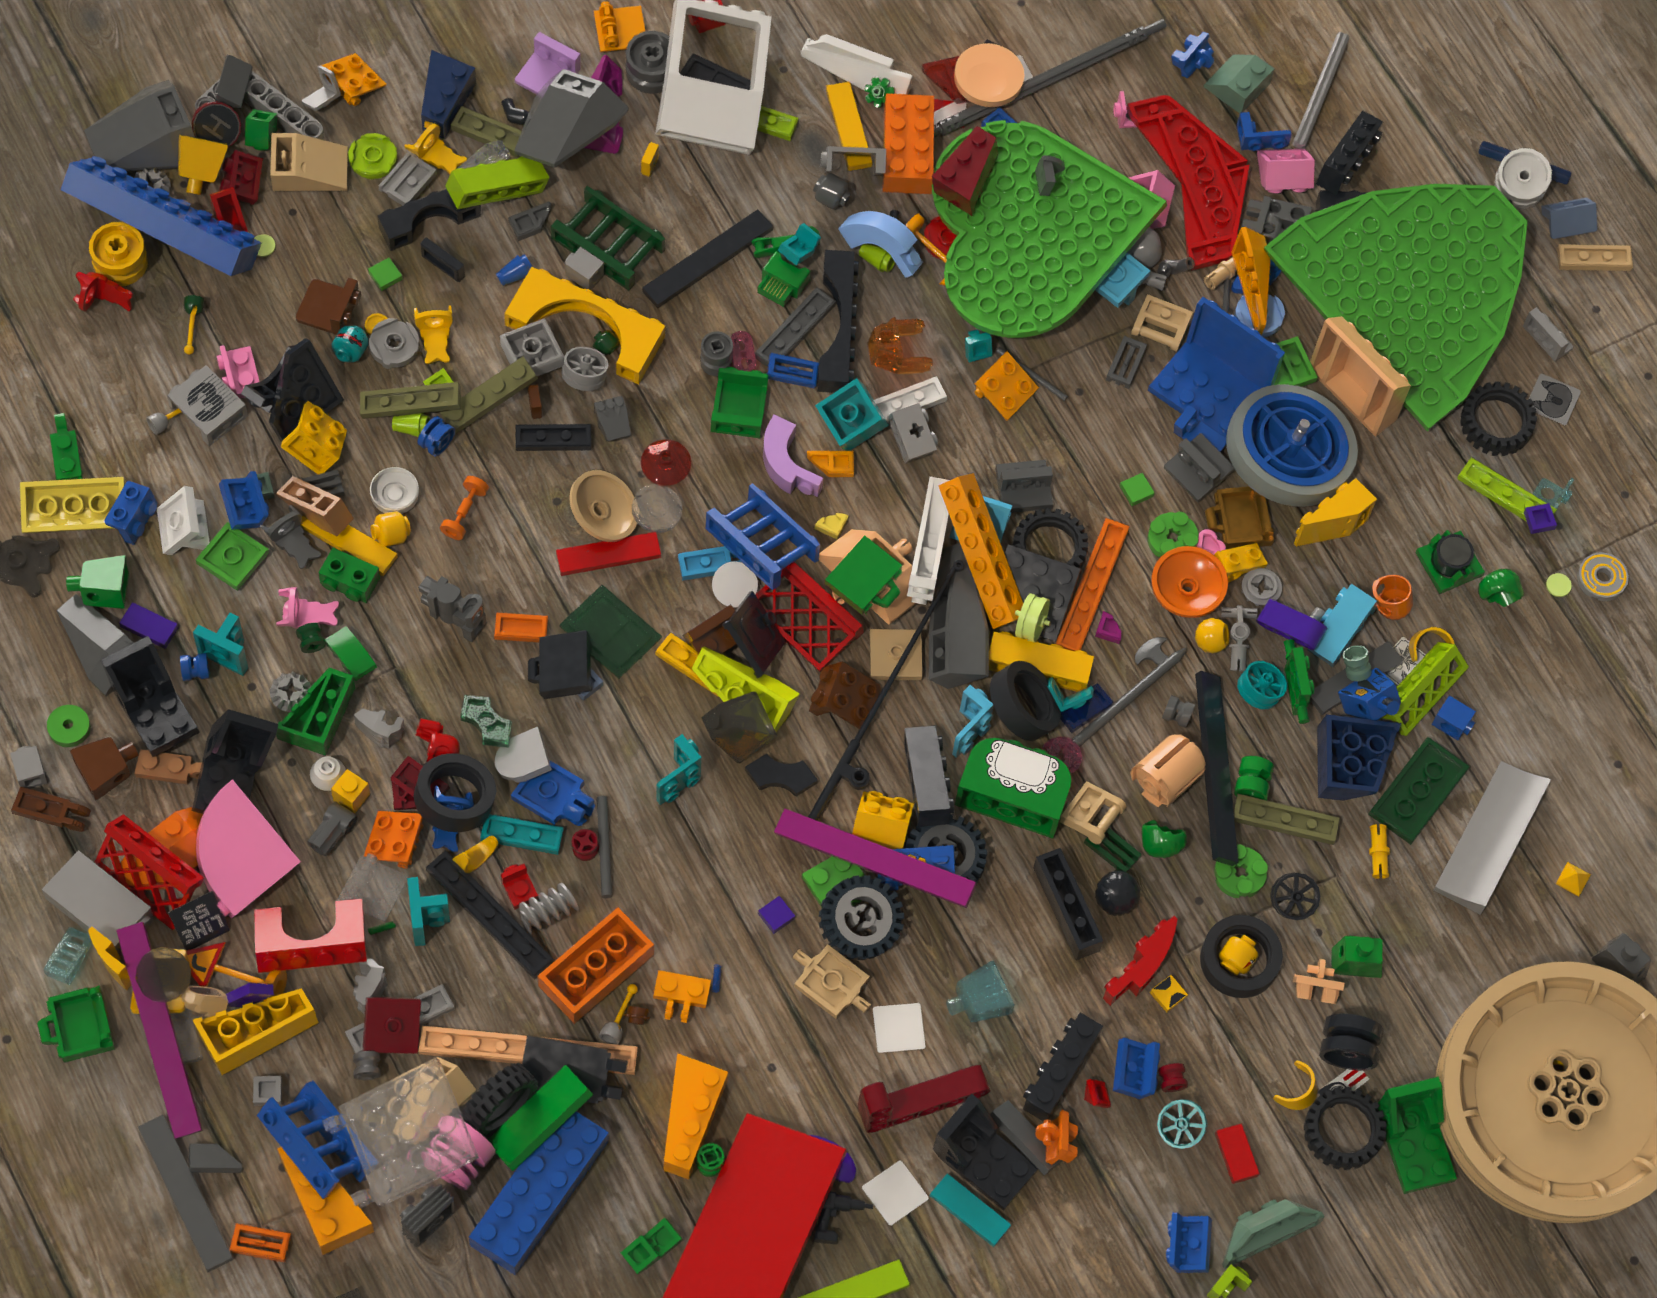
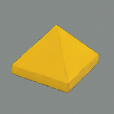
M1567 862L1556 885L1579 897L1591 874Z

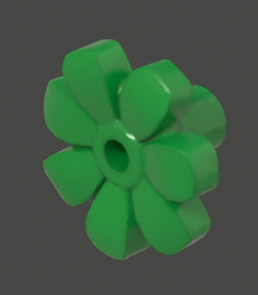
M874 77L871 79L872 85H865L864 90L869 93L865 99L868 103L874 101V107L881 108L882 102L885 103L886 94H895V88L888 87L890 84L889 79L883 78L880 82L879 77Z

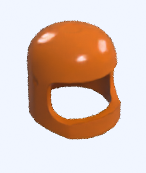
M1387 575L1374 581L1372 586L1373 597L1377 600V609L1380 614L1390 620H1399L1406 617L1413 607L1410 582L1405 577L1399 575ZM1384 584V590L1378 595L1377 589L1379 585Z

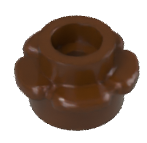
M628 1006L627 1014H624L625 1017L629 1018L628 1023L644 1025L645 1020H650V1017H648L649 1009Z

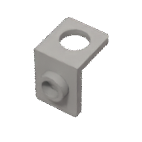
M321 65L317 69L323 87L302 100L303 105L314 111L329 105L331 101L341 96L334 72ZM325 74L329 77L331 83L327 80Z

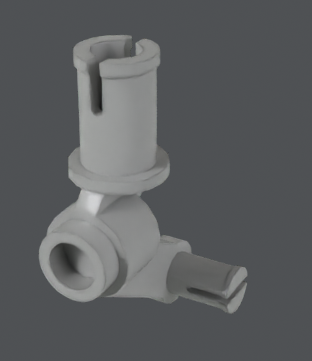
M1237 605V608L1221 607V618H1236L1237 622L1230 630V636L1236 641V644H1229V648H1231L1230 671H1237L1238 661L1239 672H1244L1246 669V653L1249 645H1244L1242 642L1248 638L1250 628L1243 622V618L1257 619V614H1248L1257 613V608H1242V605Z

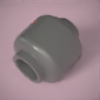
M828 173L826 176L821 175L813 189L815 199L830 209H836L839 205L845 206L851 196L848 192L849 183L833 173Z

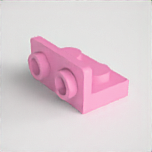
M224 345L219 346L221 355L217 356L220 371L225 370L226 377H222V380L240 399L245 398L241 394L245 385L259 382L251 347L226 351Z

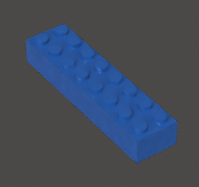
M92 156V158L81 159L69 164L61 190L229 276L252 270L262 243L255 240V236L251 233L240 232L234 229L231 223L223 220L218 221L212 218L211 213L204 210H196L190 207L191 204L189 202L170 197V193L166 190L152 188L146 180L133 178L127 175L126 170L119 167H111L100 157Z

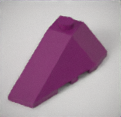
M604 55L591 78L603 82L619 97L622 95V69L607 55ZM618 122L616 126L584 148L613 154L617 153L623 137V128L619 126Z

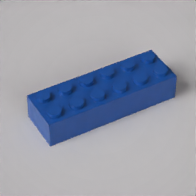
M576 1111L518 1166L470 1234V1246L510 1273L516 1275L608 1144L609 1132Z

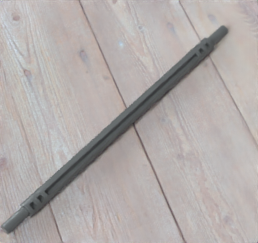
M1161 19L1146 27L1140 26L1024 81L1019 95L1006 105L983 107L976 104L937 122V125L934 126V137L940 134L944 136L994 112L997 108L1005 107L1148 39L1149 35L1167 27L1165 20Z

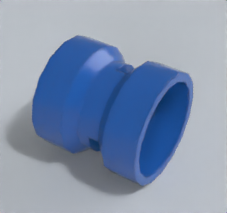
M200 653L196 657H190L189 655L180 656L183 681L192 680L193 677H199L200 679L210 677L207 653Z

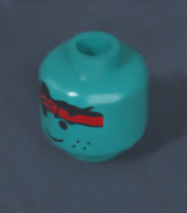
M352 325L342 327L331 345L334 354L340 361L352 363L360 360L369 342L365 331L358 326Z

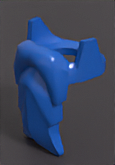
M438 786L434 788L435 800L447 808L466 810L474 806L472 792L466 793L465 798L445 796L441 794ZM433 826L435 839L432 844L433 848L446 847L452 852H457L456 834L458 832H448Z

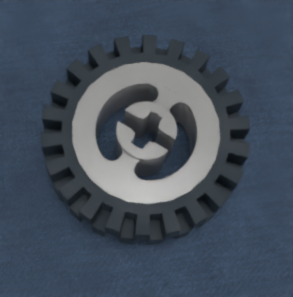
M859 875L841 881L826 894V898L822 900L820 905L822 909L819 911L818 917H821L819 928H823V938H827L830 942L828 945L837 949V952L841 955H846L851 960L854 958L858 960L872 959L881 955L900 937L899 932L903 929L904 925L901 924V920L904 919V913H901L900 910L903 906L901 901L898 902L896 899L898 897L895 891L892 893L889 890L891 886L887 883H880L881 879H871V876L867 875L859 877ZM852 900H864L875 908L878 920L876 919L874 909L871 907L863 915V919L866 921L859 924L856 930L863 931L869 928L872 932L871 935L860 936L853 933L847 927L845 916L847 917L848 926L853 928L860 920L858 914L863 912L866 904L853 907L851 905Z

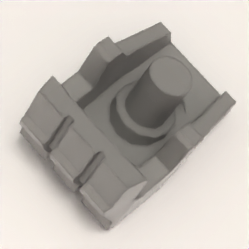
M362 708L355 713V726L377 746L389 749L392 744L402 738L404 718L397 717L394 725H388L383 720L385 716L384 710L377 712Z
M367 959V962H359L363 976H355V982L358 986L355 985L353 996H356L355 1000L359 1002L357 1009L364 1015L366 997H381L384 989L387 988L385 969L379 966L373 959Z

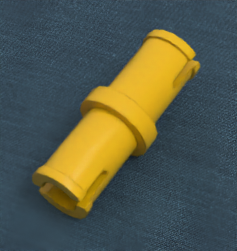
M1377 824L1370 826L1371 848H1369V855L1372 856V877L1375 879H1380L1379 868L1382 869V879L1389 877L1388 855H1390V848L1387 847V826L1384 824H1380V835L1377 834Z

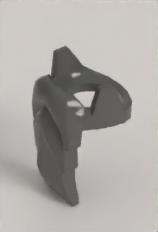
M289 505L290 513L280 518L270 527L260 526L270 539L275 542L276 546L281 550L285 549L290 557L295 558L299 568L303 569L309 560L321 557V553L310 546V542L304 536L305 533L300 526L302 515L292 505Z

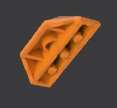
M192 807L179 810L148 832V834L194 870L198 867L196 838L203 814L192 811ZM133 855L136 867L143 866L142 861ZM124 857L120 862L121 867L129 868L126 858ZM145 871L138 872L142 884H149ZM153 871L156 882H163L162 877ZM124 873L126 883L130 886H135L131 873ZM161 887L159 890H166V888Z

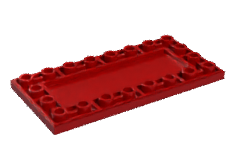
M747 1113L663 1298H783L847 1154L846 1148Z

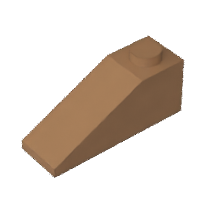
M294 476L276 493L280 499L288 505H292L300 514L320 529L335 536H338L354 519L341 498Z

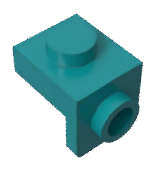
M802 223L799 225L794 236L781 243L778 251L797 266L814 254L821 237L806 224Z

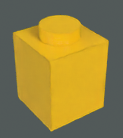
M348 769L331 788L333 801H337L353 813H356L370 796L368 782Z

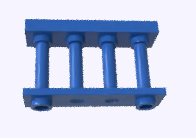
M753 483L749 485L748 501L730 513L724 515L715 508L706 512V530L772 590L780 586L781 570L800 557L806 555L814 563L819 561L820 544L814 536H810L778 507L763 490L757 488ZM753 509H756L763 516L743 530H738L732 524ZM770 524L780 531V533L759 546L748 539ZM788 539L797 547L777 561L771 560L766 555L767 552Z
M314 1080L305 1084L294 1099L295 1102L280 1107L276 1100L271 1097L257 1114L260 1121L322 1199L327 1198L339 1182V1178L352 1173L360 1183L367 1180L379 1165V1161ZM303 1111L311 1123L297 1128L288 1116ZM319 1131L327 1141V1144L314 1149L305 1137ZM335 1152L344 1164L331 1170L322 1157Z

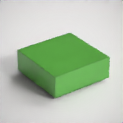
M390 258L368 268L369 275L381 291L402 280L401 273Z
M1143 473L1120 483V488L1131 506L1154 497V491Z

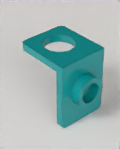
M1053 677L1049 678L1048 689L1061 712L1071 707L1077 709L1083 706L1086 700L1093 697L1094 689L1092 686L1064 698Z

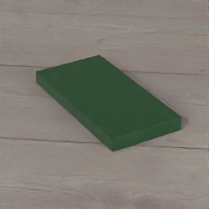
M1427 737L1368 815L1379 823L1386 825L1389 830L1411 845L1469 770L1470 766Z

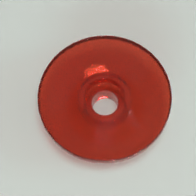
M668 439L658 440L651 443L644 450L641 457V468L644 475L651 482L662 486H670L686 478L691 468V457L688 450L679 442ZM667 456L671 459L668 461H664L662 457Z

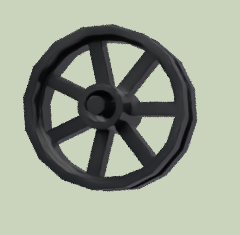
M1295 872L1279 877L1273 884L1270 893L1271 904L1275 911L1282 917L1292 920L1306 919L1314 914L1319 906L1321 897L1319 887L1312 878ZM1294 877L1293 889H1290L1283 881ZM1299 877L1309 882L1301 890H1298ZM1279 886L1287 891L1286 896L1276 897ZM1313 888L1314 900L1304 897L1303 893ZM1277 901H1289L1284 912L1280 909ZM1302 901L1312 903V906L1306 913L1302 908ZM1294 903L1300 913L1298 916L1288 915Z

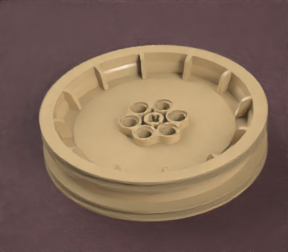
M1551 962L1530 966L1502 978L1484 991L1462 1013L1450 1030L1442 1047L1436 1069V1077L1439 1076L1443 1092L1444 1123L1440 1129L1447 1147L1465 1175L1482 1192L1500 1205L1521 1215L1553 1223H1581L1602 1219L1630 1207L1657 1189V998L1633 980L1617 972L1580 962ZM1553 1060H1559L1563 1063L1564 1072H1558L1554 1069ZM1581 1067L1589 1070L1590 1080H1585L1580 1076L1579 1069ZM1536 1078L1542 1079L1545 1082V1091H1540L1535 1087L1534 1080ZM1564 1087L1568 1088L1567 1091L1571 1094L1569 1097H1565V1092L1561 1091ZM1589 1093L1594 1094L1598 1098L1597 1106L1589 1104L1587 1100ZM1546 1104L1552 1107L1553 1117L1544 1115L1542 1112L1543 1105ZM1569 1112H1574L1579 1116V1125L1570 1122Z

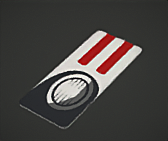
M1347 1069L1320 1089L1318 1094L1323 1095L1324 1092L1332 1091L1337 1087H1341V1089L1352 1087V1091H1355L1367 1082L1369 1077L1364 1071Z

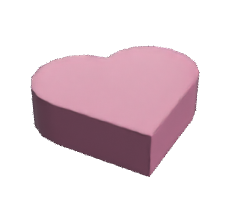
M1205 529L1199 533L1196 547L1207 550L1213 555L1217 551L1226 550L1225 544L1217 540V535L1213 530Z

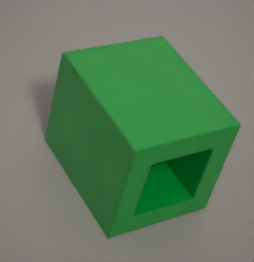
M254 109L245 119V145L252 146L256 150L269 149L271 147L272 133H277V113Z

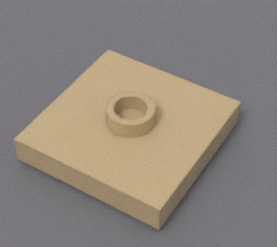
M870 629V679H889L916 630ZM921 634L895 680H922Z

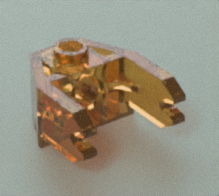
M893 317L889 322L875 327L867 342L871 365L895 374L929 371L931 369L930 366L933 365L932 359L928 357L904 358L900 336L922 333V328L925 327L924 321L920 319L896 320V317Z

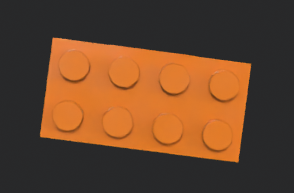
M886 94L883 148L886 149V171L883 175V192L931 194L933 184L931 176L933 175L934 96Z
M617 907L538 975V987L575 1024L654 955V944Z

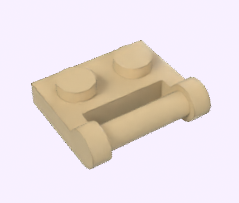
M1147 294L1131 334L1137 337L1141 335L1170 346L1171 350L1177 352L1193 312ZM1144 321L1176 333V335L1171 337L1143 326Z
M1086 781L1061 815L1060 822L1086 835L1091 842L1100 844L1105 838L1104 833L1117 815L1122 814L1127 806L1122 799ZM1103 805L1109 806L1110 809L1097 827L1091 825L1090 823Z

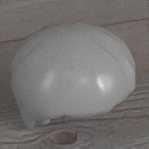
M1149 227L1127 253L1148 269L1152 268L1160 261L1162 256L1159 235L1154 229Z

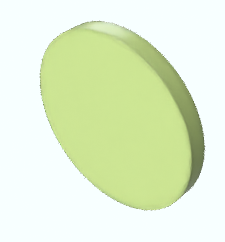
M262 234L254 238L262 243L257 256L267 257L274 252L276 245L271 236Z
M1560 573L1552 574L1546 582L1548 592L1556 597L1566 596L1572 587L1570 579Z

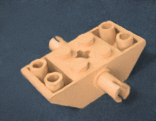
M851 529L820 552L819 560L832 572L865 535L901 563L902 574L896 581L893 580L900 590L899 596L888 608H883L872 603L873 607L871 608L890 625L917 604L912 603V597L907 596L912 565L904 557L912 552V545L908 542L903 546L907 542L903 538L892 547L876 531ZM887 587L880 594L879 598L882 599L889 592L890 588ZM832 591L833 598L836 601L839 596ZM841 598L838 600V603L844 604L845 601Z

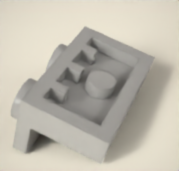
M1537 307L1529 312L1523 324L1524 329L1554 361L1572 350L1573 345L1556 328L1546 314L1540 312Z

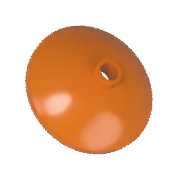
M1182 546L1174 548L1160 557L1152 572L1151 585L1157 601L1166 610L1181 617L1196 618L1205 616L1220 606L1228 589V577L1224 566L1212 553L1199 547ZM1189 587L1192 591L1187 592L1183 588Z

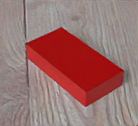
M1242 1123L1216 1130L1215 1136L1232 1184L1258 1177L1259 1171Z

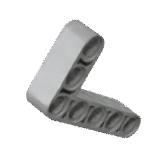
M251 72L243 100L255 110L277 113V127L285 133H298L312 137L310 135L314 134L316 136H313V138L324 140L323 127L319 121L256 73ZM219 80L195 102L196 110L202 104L217 101L216 91Z

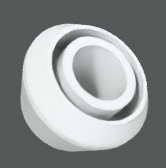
M325 756L318 759L312 765L310 778L318 789L331 791V788L346 769L340 760Z

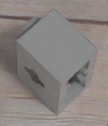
M920 403L894 411L887 416L905 464L931 455L937 450L938 441L933 431L930 432L927 424L929 422L928 414L924 408L921 409ZM910 430H918L919 434L917 436L915 434L911 435Z

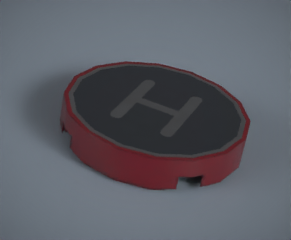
M222 101L202 104L192 117L191 125L195 138L223 143L230 147L237 141L241 132V122L237 112L229 104Z

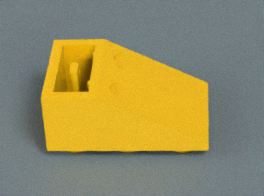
M1356 478L1349 484L1347 482L1343 483L1336 490V495L1331 499L1326 497L1318 505L1319 509L1314 513L1309 511L1300 520L1301 526L1296 531L1297 536L1294 545L1297 547L1350 536L1368 521L1377 498Z

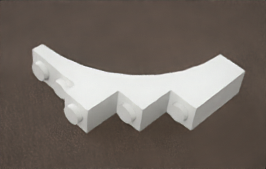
M935 477L929 478L907 593L908 597H912V603L926 605L927 600H933L949 515L938 485L950 480Z

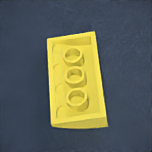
M110 477L20 482L22 533L115 529L107 526L104 520L126 484L125 478Z

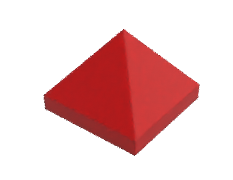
M1088 1079L1086 1081L1084 1100L1093 1106L1110 1108L1111 1103L1105 1082Z

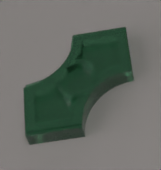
M464 695L460 715L461 721L472 724L480 731L483 745L509 748L512 721L502 718L494 712L490 704V697Z

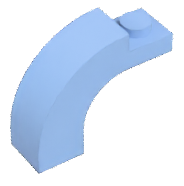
M875 211L859 212L849 216L838 228L851 249L862 244H874L886 250L905 278L912 276L923 263L913 247V244L917 241L915 235L903 223L887 214Z

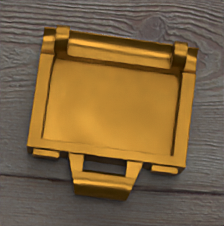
M1249 486L1217 489L1216 493H1214L1216 506L1206 509L1205 515L1208 529L1222 533V541L1226 549L1257 543L1259 547L1272 546L1274 531L1270 523L1266 498ZM1215 513H1218L1220 525H1217Z

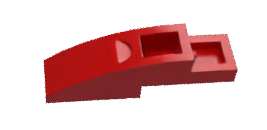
M1175 916L1171 917L1168 921L1166 919L1161 920L1153 929L1155 933L1149 938L1146 935L1142 937L1135 945L1137 949L1133 956L1134 960L1123 970L1125 973L1119 979L1116 976L1113 977L1105 985L1106 991L1103 999L1110 1006L1128 990L1137 997L1155 977L1165 960L1176 931L1178 919Z

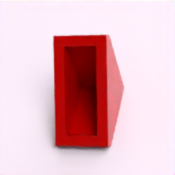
M234 187L210 194L215 219L231 223L233 228L240 232H248Z

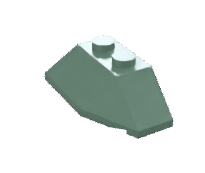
M1286 1199L1278 1203L1276 1200H1271L1261 1206V1211L1254 1214L1252 1211H1248L1237 1218L1238 1221L1232 1230L1222 1265L1226 1269L1230 1264L1235 1265L1319 1225L1325 1216L1321 1211Z

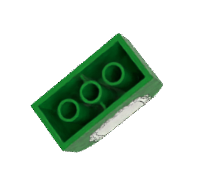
M988 738L977 743L972 749L958 786L954 805L1053 839L1070 790L1071 774L1064 762L1048 755L1042 749H1030L1015 740L1007 741L1000 738Z

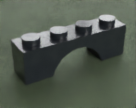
M445 189L439 192H432L419 200L408 201L398 208L385 210L382 214L377 215L378 226L390 251L413 243V234L416 227L427 218L436 216L446 217L460 225L480 217L481 209L480 205L457 209L449 192Z

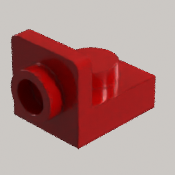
M517 864L511 865L501 873V884L514 910L519 908V903L521 902L529 904V898L531 897L538 900V894L528 876L525 864L519 866Z

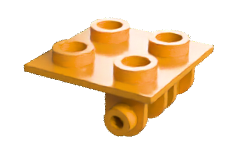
M605 1L601 3L599 10L594 11L600 52L625 50L635 35L645 31L641 6L613 9L610 2Z
M356 53L321 65L334 72L341 96L343 95V98L349 105L357 106L361 102L360 95L387 85ZM325 74L327 80L331 83V80H330L329 77Z
M1008 351L974 383L976 385L975 395L979 398L986 397L1006 421L1039 389Z

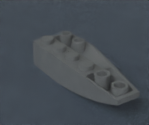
M960 543L946 547L937 573L933 600L954 562L961 560L964 563V567L960 572L955 571L930 616L929 680L947 689L989 677V628L980 594Z

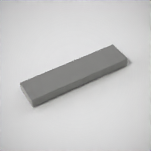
M443 984L414 998L421 999L420 1026L455 1010ZM364 1023L345 1031V1035L355 1053L362 1052Z

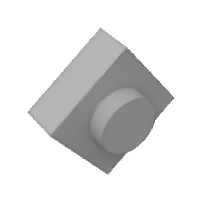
M254 1076V1106H264L271 1097L279 1105H282V1077Z

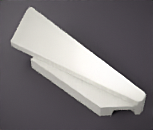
M828 34L822 35L818 41L808 38L801 50V56L848 82L850 81L851 84L864 90L866 84L872 85L871 79L874 77H879L880 82L883 78L889 79L890 84L888 87H894L895 94L908 95L911 89L913 75L893 70L894 59Z

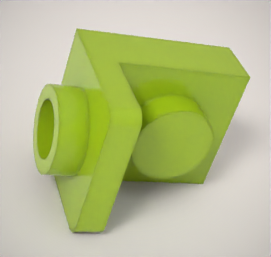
M1230 1264L1207 1296L1209 1298H1219L1220 1296L1226 1298L1235 1285L1246 1291L1251 1285L1252 1280L1249 1279V1274L1244 1269Z

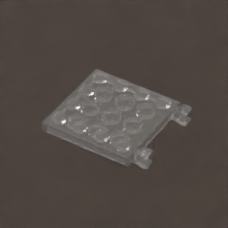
M434 1058L340 1105L341 1114L328 1117L322 1121L325 1130H330L331 1134L339 1132L345 1127L348 1129L370 1186L369 1189L361 1190L351 1195L355 1206L359 1205L360 1208L366 1207L376 1201L378 1206L382 1207L479 1158L438 1058Z

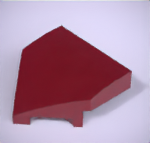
M409 756L405 758L392 777H390L394 810L417 809L414 802V790L423 766ZM439 778L430 785L433 797L435 786L439 787L443 795L450 789L449 785Z

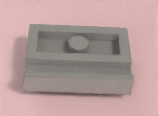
M407 152L379 184V191L388 194L389 198L403 206L408 201L416 200L436 177L437 170L421 159L411 156L410 152Z

